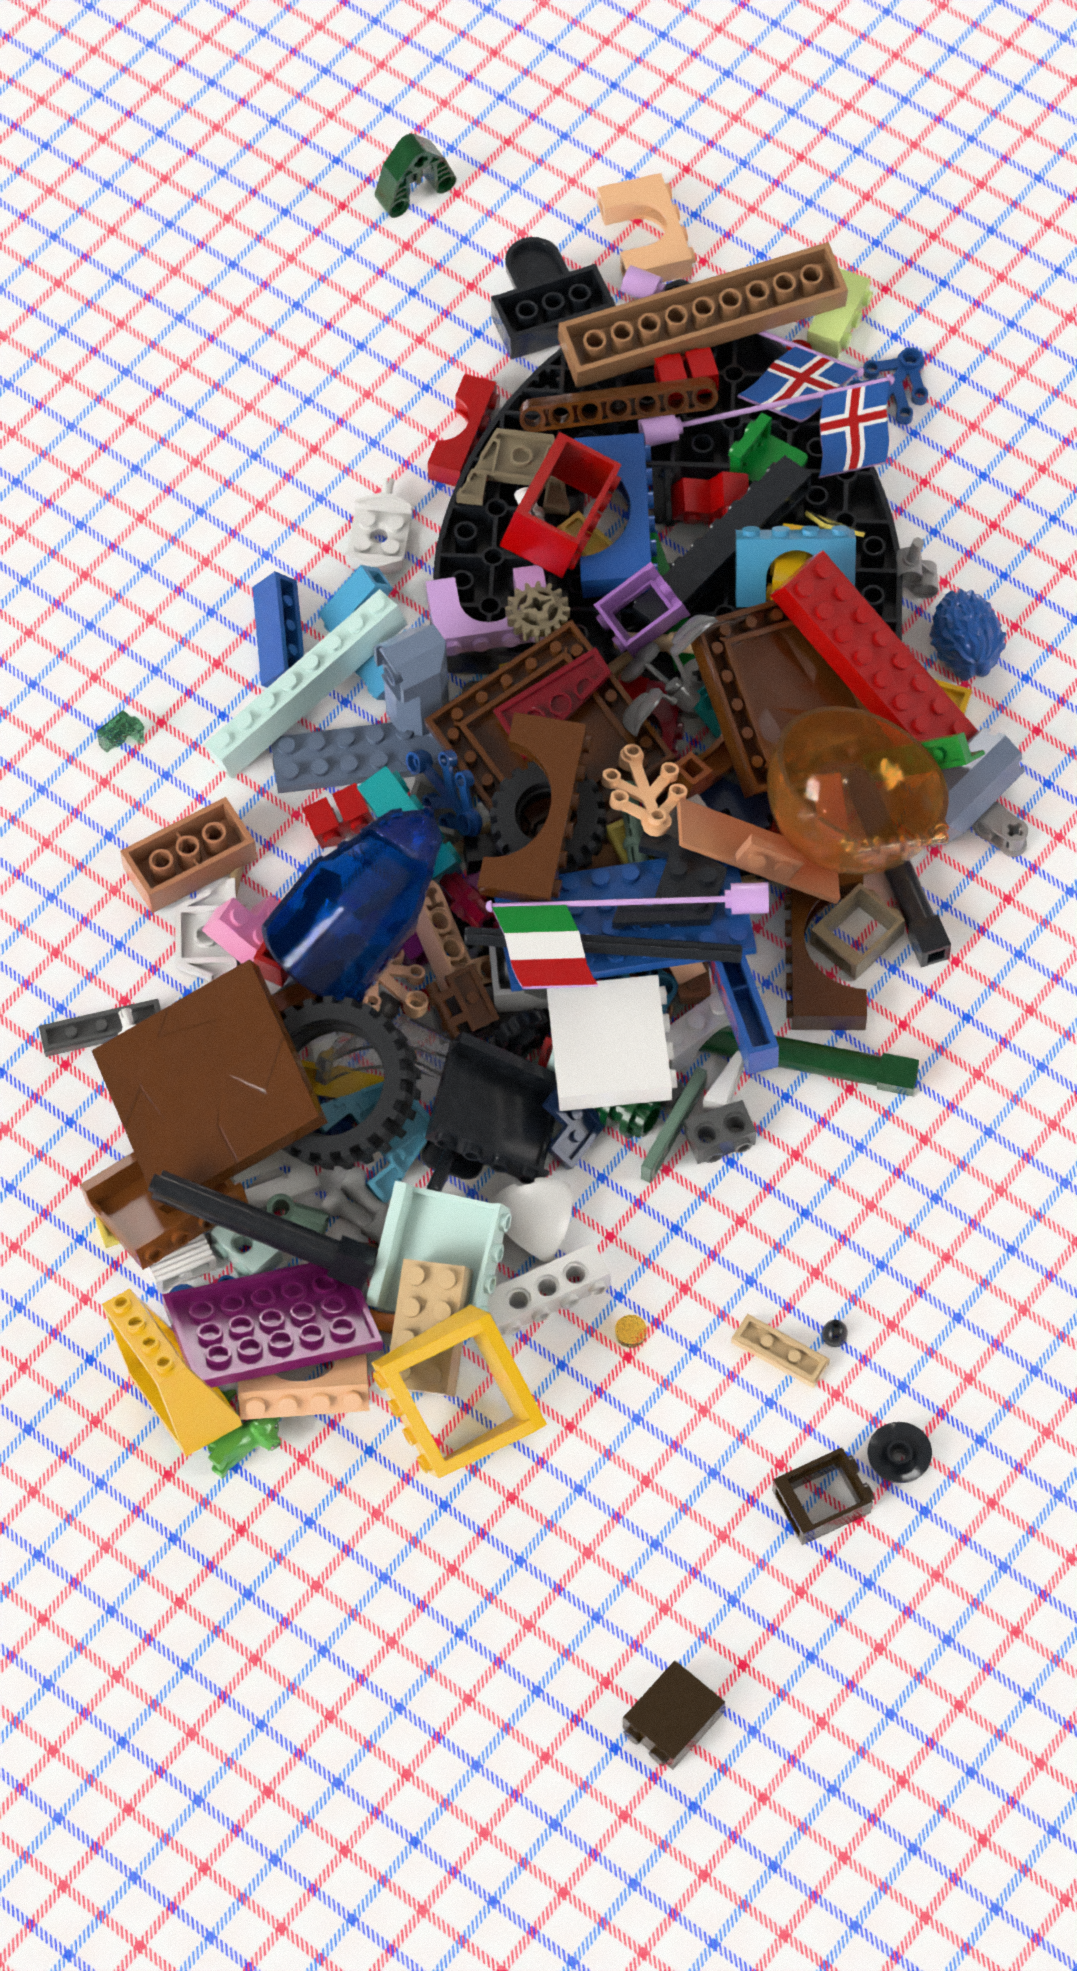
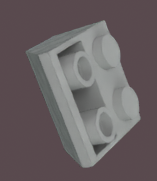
M489 946L493 1000L496 1012L548 1008L547 988L511 992L503 947Z

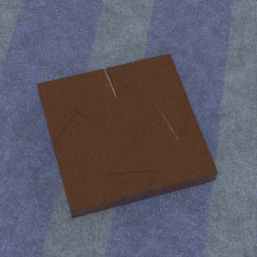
M774 600L714 617L718 622L707 628L691 643L745 799L807 780L814 775L826 774L864 762L862 755L869 751L898 746Z
M570 620L424 719L427 729L443 751L451 749L456 753L458 761L455 767L457 770H470L472 772L474 785L471 789L489 813L490 809L493 808L491 800L495 792H500L499 784L504 778L510 780L513 778L511 773L513 770L520 767L523 771L528 768L527 763L532 762L530 758L524 762L519 753L510 751L509 736L494 714L493 709L593 649L573 620ZM613 673L567 720L586 724L588 735H592L589 754L584 753L582 764H586L587 778L593 779L598 785L599 793L603 795L606 812L612 809L609 801L611 793L615 789H609L602 785L603 771L613 768L620 772V779L634 781L631 772L623 770L618 764L620 751L626 745L635 744L641 748L644 753L642 766L649 783L660 776L662 764L676 762V757L647 718L642 723L637 737L624 727L623 715L633 700ZM551 798L538 800L523 812L520 818V827L528 838L533 840L545 824L551 806ZM572 811L570 819L571 822H574V828L577 824L576 811Z
M250 959L91 1050L148 1187L154 1173L161 1175L162 1170H166L212 1189L328 1123L261 970ZM155 1201L157 1208L166 1214L175 1210L172 1207Z

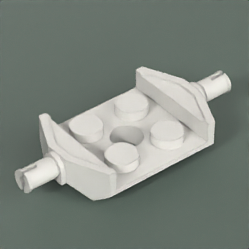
M388 477L383 478L380 493L355 499V512L348 549L345 550V562L354 570H357L360 565L379 568L383 574H395L403 568L413 509L411 504L392 494L395 480L389 477V483L387 481ZM377 535H383L387 539L382 543H376L372 541V538Z

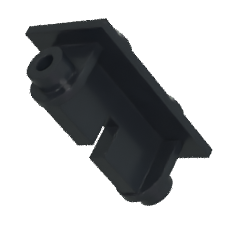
M681 465L652 466L655 524L663 523V526L666 527L675 526V523H681L683 520H672L671 485L681 479Z

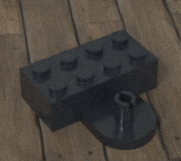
M541 237L522 238L509 247L505 255V269L514 289L490 297L491 318L511 360L559 345L558 323L616 306L596 263L569 272L556 245Z

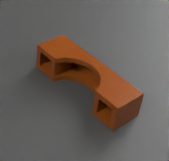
M721 734L700 755L696 756L690 751L675 762L679 767L678 778L675 782H671L665 788V791L669 793V788L673 784H682L687 788L686 799L696 794L700 795L733 771L734 766L723 735Z

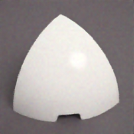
M539 1177L535 1178L534 1183L520 1187L512 1184L498 1192L488 1203H499L510 1208L511 1225L505 1234L536 1258L545 1263L551 1262L562 1244L572 1214L573 1193L570 1183L555 1178Z

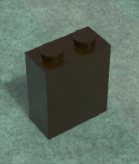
M674 1660L623 1716V1733L632 1743L636 1745L641 1743L649 1750L650 1757L660 1766L666 1764L674 1770L725 1713L726 1702Z

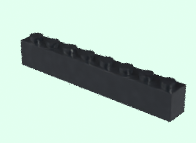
M784 455L777 463L773 462L767 468L765 475L759 481L751 483L746 494L740 500L736 499L732 502L727 513L721 519L717 518L712 522L708 532L702 538L698 537L693 541L689 551L683 557L679 556L674 560L671 568L661 577L670 586L688 612L735 567L736 530H742V528L747 526L759 527L760 530H772L811 491L812 473ZM653 587L644 595L638 596L632 605L633 623L641 629H644L669 610Z

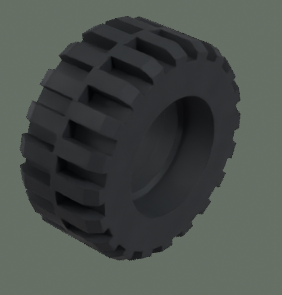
M534 761L528 762V768L523 771L520 767L511 772L513 778L510 780L504 778L499 784L500 792H495L491 800L493 805L489 815L491 831L500 855L506 856L519 851L532 841L522 832L520 818L523 812L534 802L551 798L549 781L542 769ZM585 772L584 781L578 782L576 792L580 793L579 807L576 811L577 824L573 830L572 839L566 840L564 850L568 851L567 865L565 869H560L559 874L577 872L580 866H583L585 869L593 863L592 856L600 854L602 841L606 840V823L608 822L605 802L602 793H599L596 782L593 779L587 778V772Z

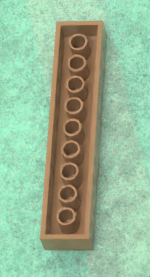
M826 242L558 323V340L576 388L654 365L655 358L665 354L680 353V356H683L685 352L694 348L713 347L845 307L848 289L830 243Z

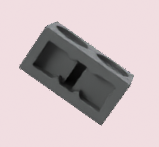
M743 1100L684 1120V1135L697 1164L704 1162L714 1163L724 1155L733 1152L743 1153L756 1144V1129ZM732 1127H739L742 1129V1131L734 1133L731 1132L729 1129ZM703 1137H710L713 1139V1141L705 1143L702 1142L700 1139Z

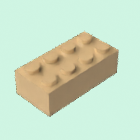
M403 1259L390 1352L467 1307L470 1298L473 1270L466 1266ZM463 1341L399 1372L407 1390L455 1397Z

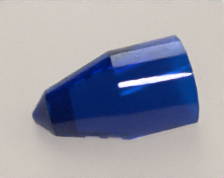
M423 805V809L402 811V808L391 809L360 829V834L349 841L344 840L337 844V849L324 857L321 855L314 859L265 920L261 928L266 948L277 964L296 982L322 998L323 996L333 995L340 1001H343L344 997L353 998L358 1003L363 1001L416 930L442 848L443 838L440 829H438L433 808Z

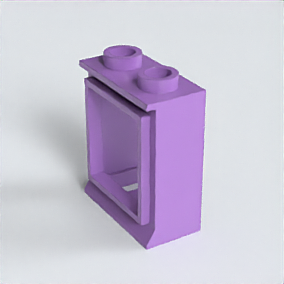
M651 562L594 604L600 613L595 618L605 631H608L610 628L616 634L611 638L622 653L628 650L633 658L645 644L654 641L680 620L690 616L683 603L677 598ZM650 587H653L669 610L631 638L614 615Z

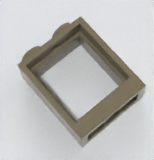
M859 883L811 929L810 945L853 980H856L904 934L905 919L895 907L890 908L884 903L877 892L873 889H867ZM858 907L888 930L862 955L833 933Z

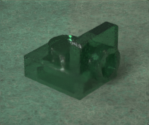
M122 710L97 730L99 746L108 753L114 747L121 746L128 736L139 745H142L145 742L144 725L136 716L131 717Z

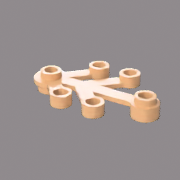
M628 744L620 751L618 764L623 770L631 772L636 786L620 779V772L613 768L603 771L601 783L606 788L615 789L611 793L609 801L613 809L622 810L640 819L643 830L648 835L662 836L671 827L672 818L670 814L677 807V802L680 798L686 799L687 788L682 784L671 785L668 799L658 808L656 799L671 782L677 780L679 767L672 762L662 764L660 776L650 786L642 766L644 753L638 745ZM629 797L643 803L644 808L629 802Z
M355 934L346 935L339 941L337 954L345 961V976L341 982V991L344 994L351 996L358 993L360 979L356 974L357 965L359 964L367 971L366 995L363 997L362 1005L369 1002L374 1003L375 1005L370 1006L379 1012L381 1006V998L378 996L380 983L403 1003V1010L408 1017L417 1019L427 1012L428 996L418 990L408 992L393 978H406L407 982L412 985H420L424 982L426 971L422 966L417 964L411 966L401 965L404 959V950L398 946H391L389 948L368 946L362 937ZM371 958L385 959L387 964L376 963Z

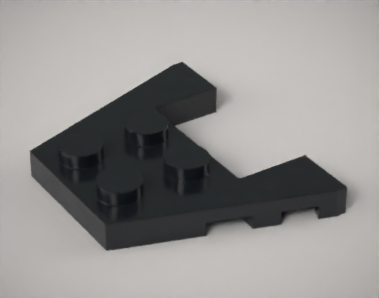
M643 831L638 846L639 853L667 859L654 898L720 896L727 876L726 867L705 855L681 847L679 840L666 833L655 837ZM718 902L652 904V906L618 905L612 921L613 929H624V926L640 925V928H652V925L670 924V927L711 925Z

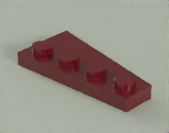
M595 647L493 709V712L508 736L514 712L567 721L612 675V672ZM520 754L524 762L529 759L525 755Z

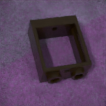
M843 1447L773 1479L772 1492L802 1546L871 1513L872 1503L875 1499L873 1491L867 1482L862 1483L857 1474L859 1473V1467L852 1455L847 1456ZM838 1469L857 1504L812 1524L794 1489Z

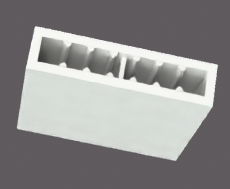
M658 975L596 981L598 987L547 988L560 1111L672 1100V1088H677L676 1069H670L669 1060H674L672 1041L666 1042L665 1032H670L669 1013L663 1014L662 1005L667 1004L665 986H659Z

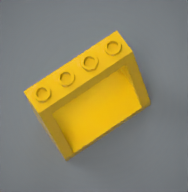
M130 1288L101 1304L130 1378L186 1457L242 1426L240 1417L218 1386L211 1388L187 1366L173 1329Z
M468 1305L372 1362L376 1370L373 1373L374 1380L382 1391L386 1389L391 1399L387 1404L396 1418H401L405 1426L402 1429V1433L410 1446L415 1445L420 1455L416 1459L425 1474L430 1473L437 1478H441L547 1425L489 1312L473 1305ZM473 1336L514 1416L443 1458L399 1372Z

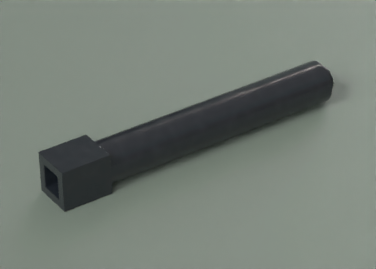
M855 768L847 774V777L844 779V785L896 904L905 919V924L909 931L908 939L920 967L948 960L952 944L939 915H935L880 790L876 782L871 783L867 769Z
M162 1170L161 1175L154 1173L148 1191L153 1193L151 1199L327 1269L328 1277L360 1290L363 1289L373 1267L377 1248L342 1235L340 1240L166 1170Z

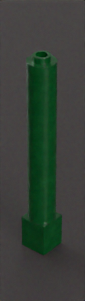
M726 1026L713 1034L701 1046L698 1052L732 1058L736 1051L740 1050L732 1028ZM775 1035L779 1046L778 1067L877 1086V1090L912 1097L914 1095L919 1070L918 1059L883 1053L882 1056Z

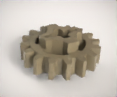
M537 581L535 587L532 588L528 583H525L524 591L516 588L514 590V597H508V606L505 607L508 627H513L515 636L523 633L524 641H527L531 636L534 637L535 643H538L540 637H547L568 622V618H570L568 598L562 597L561 589L552 591L551 583H548L545 588L541 587L540 581Z

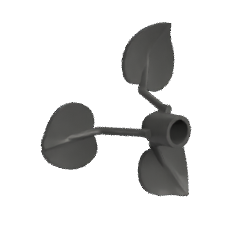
M696 615L690 618L674 635L672 639L674 645L670 648V653L683 679L675 677L669 681L650 664L660 651L659 645L655 642L645 644L635 654L634 659L625 666L620 676L624 683L634 681L647 668L666 685L665 691L667 692V694H664L659 688L651 689L649 693L640 694L628 706L623 715V725L632 735L637 737L642 723L654 710L661 698L668 701L672 706L676 704L683 712L690 711L699 702L701 695L692 687L694 682L688 677L678 654L683 652L707 628L718 622L716 618Z

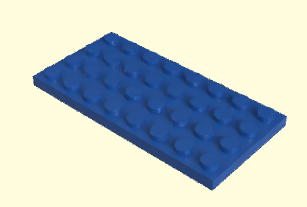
M660 858L559 874L558 880H562L561 894L559 898H554V901L654 898L667 859ZM710 858L727 868V876L720 896H725V890H731V883H742L739 868ZM494 897L495 903L519 902ZM718 902L711 925L670 927V924L652 925V928H640V925L624 926V929H613L612 921L618 906L568 907L580 934L740 944L743 949L742 956L757 954V946L749 914L732 915L731 908H725V902ZM503 947L511 992L528 990L523 989L512 970L508 949ZM584 952L587 965L594 979L706 962L705 960Z

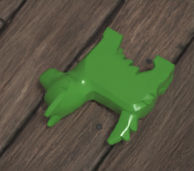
M235 1389L227 1390L226 1392L221 1390L228 1402L237 1394ZM282 1417L249 1419L244 1423L242 1422V1426L206 1445L208 1451L211 1452L208 1459L214 1464L211 1468L212 1471L223 1479L228 1474V1470L239 1463L253 1449L260 1446L268 1451H273L278 1448L282 1442L278 1437V1422Z

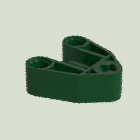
M410 133L403 136L397 142L383 163L374 196L391 218H397L403 215L410 206L409 194H411V183L415 182L417 185L422 183L421 178L424 176L437 193L443 194L454 187L457 178L445 157L430 139Z

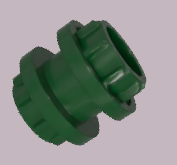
M660 1101L594 1108L600 1116L601 1124L611 1128L619 1123L620 1135L628 1139L634 1136L639 1138L648 1135L661 1113Z

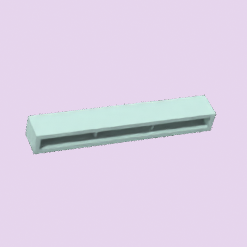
M379 589L203 744L214 763L231 779L238 775L373 656L374 646L394 637L408 625L398 605Z

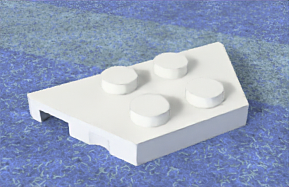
M235 878L226 880L224 885L212 891L208 889L198 894L193 900H187L175 906L176 967L208 982L238 966L237 959L202 931L216 908L233 897L236 899Z

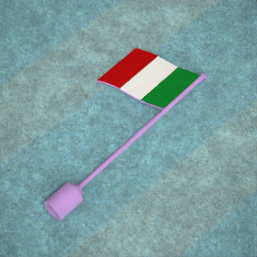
M768 882L731 883V890H725V896L492 903V900H489L486 903V909L489 912L493 910L505 936L512 970L523 989L598 987V983L593 978L587 965L580 933L568 907L725 902V908H731L732 915L769 913Z

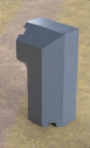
M434 624L410 628L373 647L374 660L377 667L383 665L384 673L381 674V677L384 681L387 716L398 731H414V735L419 736L429 733L424 719L449 703L446 641Z
M984 727L969 739L967 743L970 752L984 750L985 755L967 765L938 770L905 800V809L908 807V816L905 817L906 826L921 843L930 844L935 842L938 843L937 845H946L964 834L1025 772L1024 765L1022 767L1019 765V762L1023 759L1022 753L1005 734L998 732L996 735H992L989 733L992 729Z

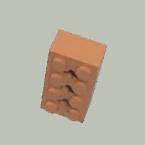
M226 797L120 850L123 869L151 913L228 875L233 870L257 860L255 840Z

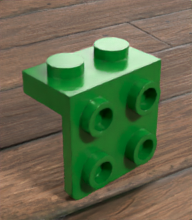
M763 413L759 415L755 422H749L742 439L735 441L728 453V456H730V472L748 474L750 484L754 481H759L765 475L767 468L773 462L777 463L784 455L801 467H804L807 463L808 456L801 450L770 435L771 417Z

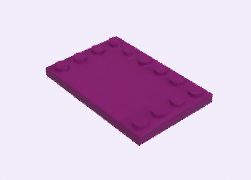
M312 1263L162 1294L163 1306L185 1363L211 1388L383 1350V1340L362 1291L328 1277L327 1269Z

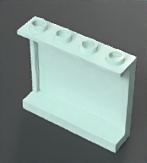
M395 1181L366 1298L367 1305L390 1312L396 1311L403 1259L466 1266L473 1270L468 1305H473L489 1312L487 1303L489 1295L494 1292L496 1287V1276L494 1275L497 1263L501 1262L504 1254V1246L502 1245L504 1233L509 1230L511 1225L510 1208L499 1203H488Z

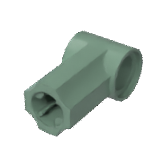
M281 1193L273 1195L267 1202L266 1209L268 1212L274 1214L277 1210H286L288 1213L280 1217L320 1233H326L330 1216L322 1210L294 1202L290 1196Z

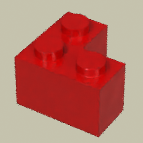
M722 471L710 480L680 479L671 485L672 520H683V523L687 525L705 522L709 523L710 526L715 519H721L727 513L733 501L736 499L740 500L746 494L749 487L748 474Z

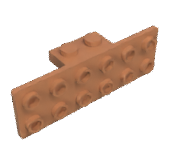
M680 798L677 802L679 845L681 847L831 903L837 904L840 900L838 866L835 855L684 798Z

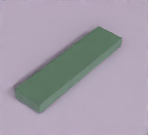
M699 1066L696 1067L641 1165L640 1179L649 1183L653 1182L684 1126V1120L689 1118L707 1086V1070Z

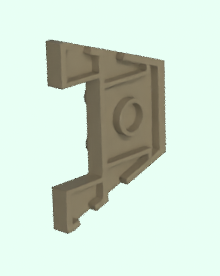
M496 428L480 454V459L475 468L469 472L464 486L458 490L457 503L483 506L487 481L530 486L555 440L554 435ZM551 476L545 486L544 513L569 516L570 505L567 500L565 483Z

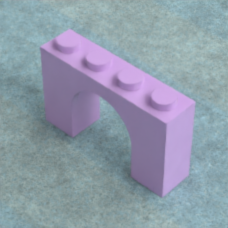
M537 565L513 568L514 590L518 588L524 591L525 583H528L531 588L535 587L537 581H540L541 587H546L543 568ZM455 577L426 581V598L431 624L436 626L445 639L447 656H455L459 653L470 651L482 652L490 648L514 647L518 644L535 643L534 637L531 636L527 641H524L523 633L515 636L513 627H508L507 617L495 622H482L468 616L460 605Z

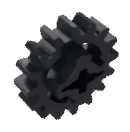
M533 1008L529 1013L526 1011L519 1012L508 1021H503L498 1027L499 1030H495L493 1032L494 1036L489 1038L488 1041L490 1044L523 1058L526 1054L531 1053L532 1050L539 1049L545 1037L548 1036L547 1034L551 1033L549 1016L543 1009L537 1011L536 1008Z

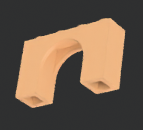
M662 173L597 187V206L605 226L633 219H645L656 223L665 232L661 239L651 245L620 252V270L623 278L630 265L663 277L662 282L692 276V264L696 263L693 247H688L687 245L688 234L685 225L681 226L679 223L680 212L678 205L672 204L671 186L669 183L664 182Z
M367 1353L335 1360L333 1368L327 1374L313 1380L290 1381L271 1374L239 1381L240 1420L370 1411Z

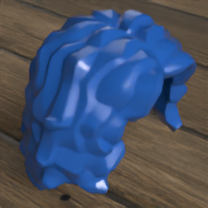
M959 589L956 593L953 590L949 591L936 606V612L932 618L934 622L931 626L929 637L932 639L930 642L931 646H934L938 652L937 658L944 662L946 667L952 669L954 675L962 681H967L974 676H987L991 668L996 666L1001 652L1006 648L1004 640L1007 635L1006 632H1002V624L995 615L991 603L987 602L982 595L975 594L972 589L968 592Z

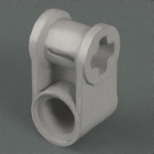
M996 801L972 825L973 830L979 837L987 840L1009 857L1021 856L1027 849L1026 838L1029 830L1027 824Z

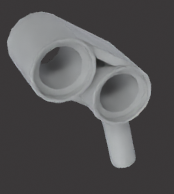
M916 537L913 539L910 547H904L897 551L898 576L903 574V586L911 591L914 596L922 599L931 598L938 593L937 564L931 560H922L921 550L924 540Z

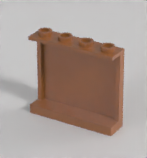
M134 1152L80 1184L87 1206L142 1270L159 1262L165 1256L185 1246L191 1240L216 1226L177 1209L168 1214L158 1209L155 1201L151 1199L152 1194L148 1191V1184ZM228 1179L212 1188L215 1191L248 1203L241 1182L235 1185L231 1179Z

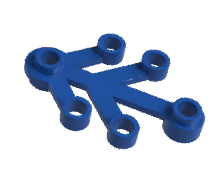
M907 347L895 359L877 362L874 360L866 361L863 365V376L869 380L861 381L855 379L850 381L848 386L881 379L878 378L880 372L896 370L893 374L895 381L892 385H889L887 401L892 395L894 396L897 406L896 421L901 425H908L913 420V409L908 405L902 382L909 376L913 388L911 391V401L913 404L920 406L927 402L928 390L924 387L920 371L924 368L925 364L924 356L917 348ZM873 368L875 371L870 372L867 369ZM922 394L923 397H917L915 395ZM906 413L909 416L903 417L900 414Z
M418 749L407 753L406 765L409 772L413 775L423 773L441 794L439 796L436 792L423 795L422 805L427 812H431L440 808H452L457 815L455 816L452 812L440 815L438 818L439 826L457 829L463 836H478L481 832L483 821L481 815L472 805L469 788L474 785V776L470 770H463L457 772L454 778L452 767L457 765L456 753L449 749L440 752L438 755L444 780L432 767L433 759L428 751ZM456 785L459 788L461 801L458 798Z

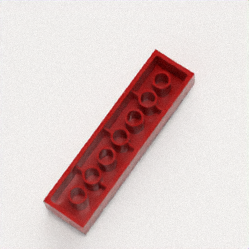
M824 550L804 562L770 595L898 745L963 732L968 741L978 732L975 726ZM934 771L926 772V773H923V774H924V776H926V775H928V774H930V773H932V772H934Z

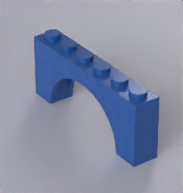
M644 433L574 438V440L622 464L617 473L621 480L615 491L621 495L630 511L628 523L623 533L612 545L593 555L580 557L583 598L606 596L648 563H652L651 557H657L656 539H650V533H656L655 515H649V509H654L653 491L648 492L647 486L653 485L652 468H646V462H651L650 444L645 445ZM652 563L658 571L657 563Z

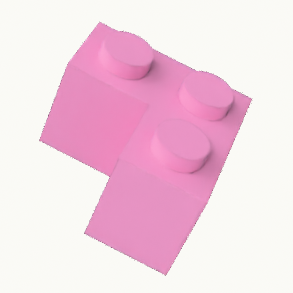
M271 895L253 906L250 911L233 897L215 909L202 931L241 964L249 959L254 962L253 957L266 936L278 931L290 911Z

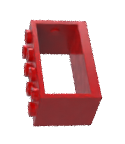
M559 432L517 507L499 546L563 578L567 568L573 570L581 556L579 553H582L591 537L590 533H593L602 517V514L598 513V511L603 513L606 510L613 496L608 491L615 492L621 480L617 473L622 464ZM551 476L596 499L576 538L530 514Z

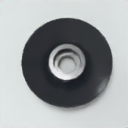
M891 1422L881 1426L873 1433L868 1443L867 1455L872 1469L881 1478L893 1483H909L920 1478L929 1468L932 1459V1446L926 1434L917 1426L906 1422ZM901 1453L905 1459L898 1461L894 1459L893 1455Z

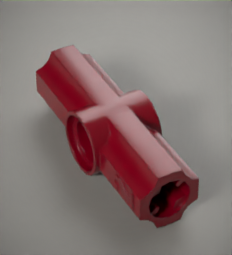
M454 872L452 874H445L440 879V888L445 899L451 904L449 908L458 917L472 927L500 928L493 910L489 912L486 909V903L489 900L484 895H480L479 890L469 884L461 875Z

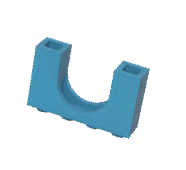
M838 525L833 526L831 529L804 526L802 530H790L786 526H775L772 530H760L759 527L747 526L742 528V530H736V607H751L766 602V575L770 564L779 555L793 550L805 551L813 556L824 550L855 587L856 536L854 529Z
M360 565L318 613L324 622L325 629L329 633L379 589L387 596L393 591L392 586L379 568ZM373 655L354 672L364 680L368 686L367 690L373 698L385 700L384 681L381 677V674L384 673L383 665L377 667Z

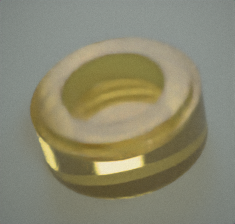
M631 1314L621 1317L615 1326V1337L618 1343L626 1348H636L643 1344L647 1336V1326L644 1320L637 1315Z

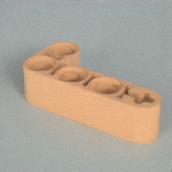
M430 879L421 881L405 896V906L441 991L448 989L444 979L446 975L472 963L484 987L492 985L489 955L471 960L440 886Z

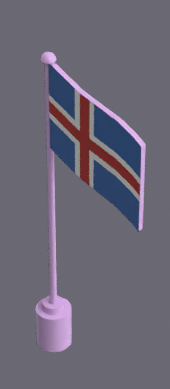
M630 265L623 278L620 291L641 299L664 292L666 285L662 284L663 277ZM763 331L756 334L789 346L792 349L774 361L755 384L738 394L737 397L755 405H762L840 388L856 375L857 377L863 376L864 368L862 366L860 368L854 367ZM823 397L768 410L801 423L820 410Z
M887 374V377L684 422L681 421L680 417H675L674 414L643 418L638 420L639 433H644L645 445L656 446L679 441V434H683L684 427L823 397L820 417L822 465L819 478L886 463L889 449L886 407L889 385H892L895 379L893 375Z

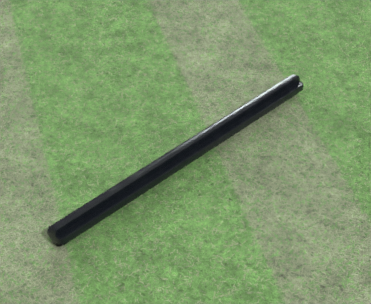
M468 926L465 929L464 941L467 945L507 947L501 928ZM580 934L585 953L739 963L742 960L743 949L740 944Z

